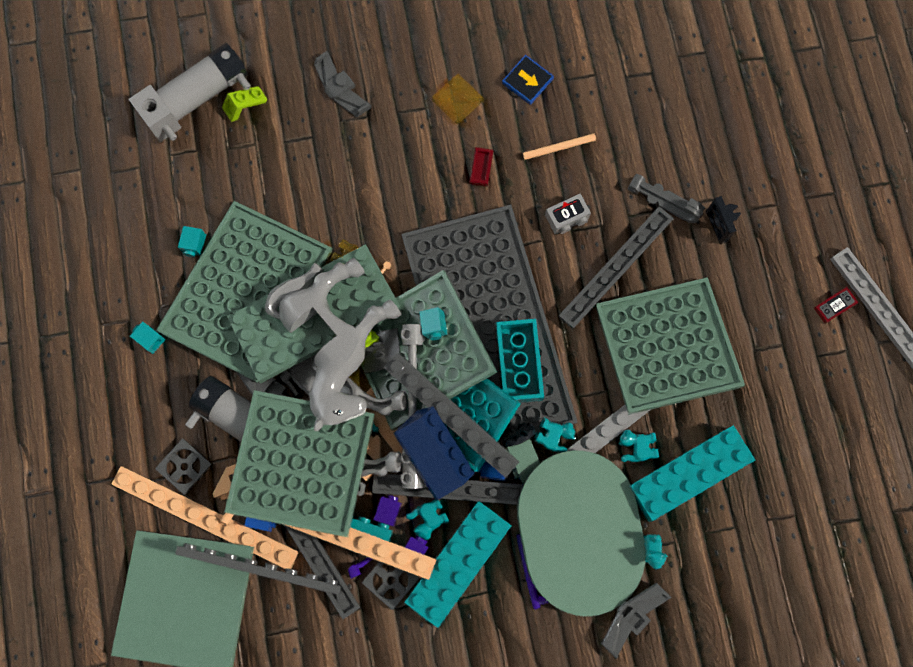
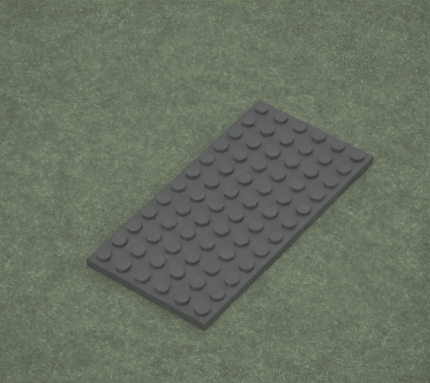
M507 205L401 234L416 286L442 270L448 275L497 373L487 379L499 388H501L496 322L536 319L544 399L543 401L521 403L505 430L507 431L513 425L516 427L519 423H532L536 432L544 433L546 429L540 426L544 417L548 421L560 425L567 422L577 424V418L512 206Z

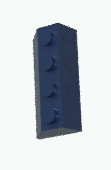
M433 406L417 410L393 433L435 500H439L463 486L475 473Z

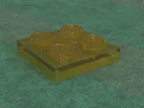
M457 74L432 96V101L456 124H459L484 101V98L465 79Z

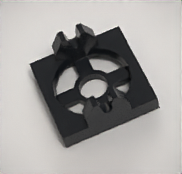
M722 196L716 197L706 210L720 244L727 243L737 231L733 222L741 215V212L733 213L738 208V205H725Z

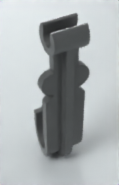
M635 174L628 187V190L632 193L638 194L640 192L647 196L649 204L654 205L658 203V206L686 222L696 223L703 216L705 207L692 198L690 201H687L669 190L664 191L663 185L659 183L652 186L645 182L646 179L639 174Z

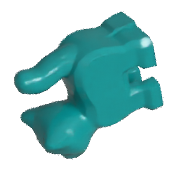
M544 417L540 426L546 429L544 434L536 432L533 441L542 444L553 452L568 451L567 448L558 446L560 436L565 439H576L574 437L575 430L573 424L567 422L560 425L550 422Z
M624 430L618 445H633V455H623L621 461L642 462L647 459L659 458L658 449H650L649 444L656 442L655 432L645 435L634 434L630 430Z
M439 500L424 503L416 507L411 513L406 514V518L409 520L414 519L417 515L422 517L425 523L418 525L414 533L424 540L431 538L433 530L443 523L449 522L446 513L440 515L436 513L437 509L443 508Z
M658 534L644 536L645 562H648L654 569H660L667 558V554L662 553L661 536Z

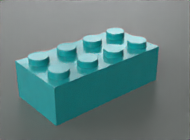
M536 319L496 322L502 390L519 403L543 401L544 389Z

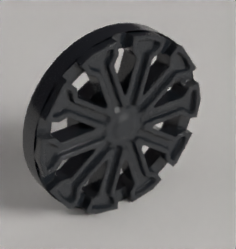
M519 423L516 427L515 425L509 427L507 431L504 430L499 438L500 444L503 447H511L529 440L536 432L532 423Z

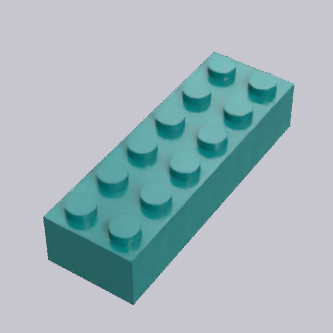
M733 425L646 475L629 487L635 495L636 503L648 522H652L755 461V458Z
M478 501L436 558L430 579L422 577L404 603L435 627L439 628L511 525Z

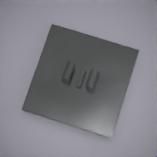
M398 328L376 332L379 336V341L365 348L363 360L364 374L386 370L383 367L396 352L400 353Z

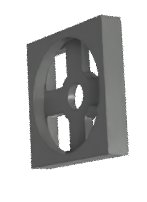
M182 438L155 469L183 495H186L213 464ZM183 449L192 451L186 459H182L177 453ZM198 458L200 460L199 474L193 469V463ZM170 460L177 465L176 471L171 476L167 472V464ZM183 463L188 464V469L185 471L181 469ZM182 475H188L193 480L186 484H179L177 482Z
M380 561L362 584L393 610L417 582L419 577L407 572L408 586L405 588L399 582V577L404 570L396 567L393 572H387L382 567L384 563ZM376 573L383 579V584L378 590L373 585V576ZM389 576L395 579V582L391 585L387 583ZM393 588L400 594L399 597L393 599L384 597V594Z

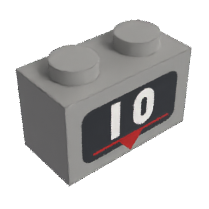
M578 194L546 209L545 217L554 234H564L575 225L581 226L587 223L591 212L582 195Z

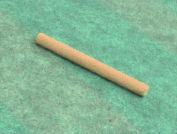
M590 134L524 152L523 158L527 160L596 141L595 134Z

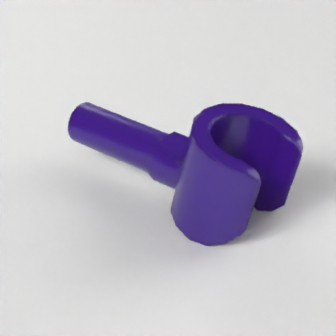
M367 557L358 564L351 566L348 569L350 578L361 575L359 568L365 566L373 558Z

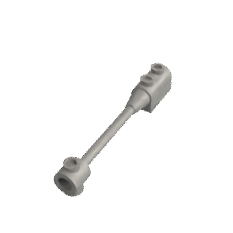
M420 324L402 325L401 331L402 345L408 346V361L416 368V346H422L426 337L422 335ZM408 390L409 419L416 412V397ZM402 448V488L427 487Z

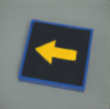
M525 55L502 80V84L531 105L551 83L554 76Z

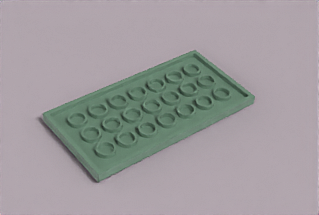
M366 244L321 267L323 272H328L333 269L336 263L346 264L350 259L355 258L365 271L358 278L349 277L339 281L328 292L327 301L330 311L345 323L354 327L357 326L366 315L368 308L372 305L382 306L389 299L401 310L399 303ZM267 295L227 316L259 383L316 355L323 346L336 337V334L318 313L290 333L281 320L268 315L265 311Z

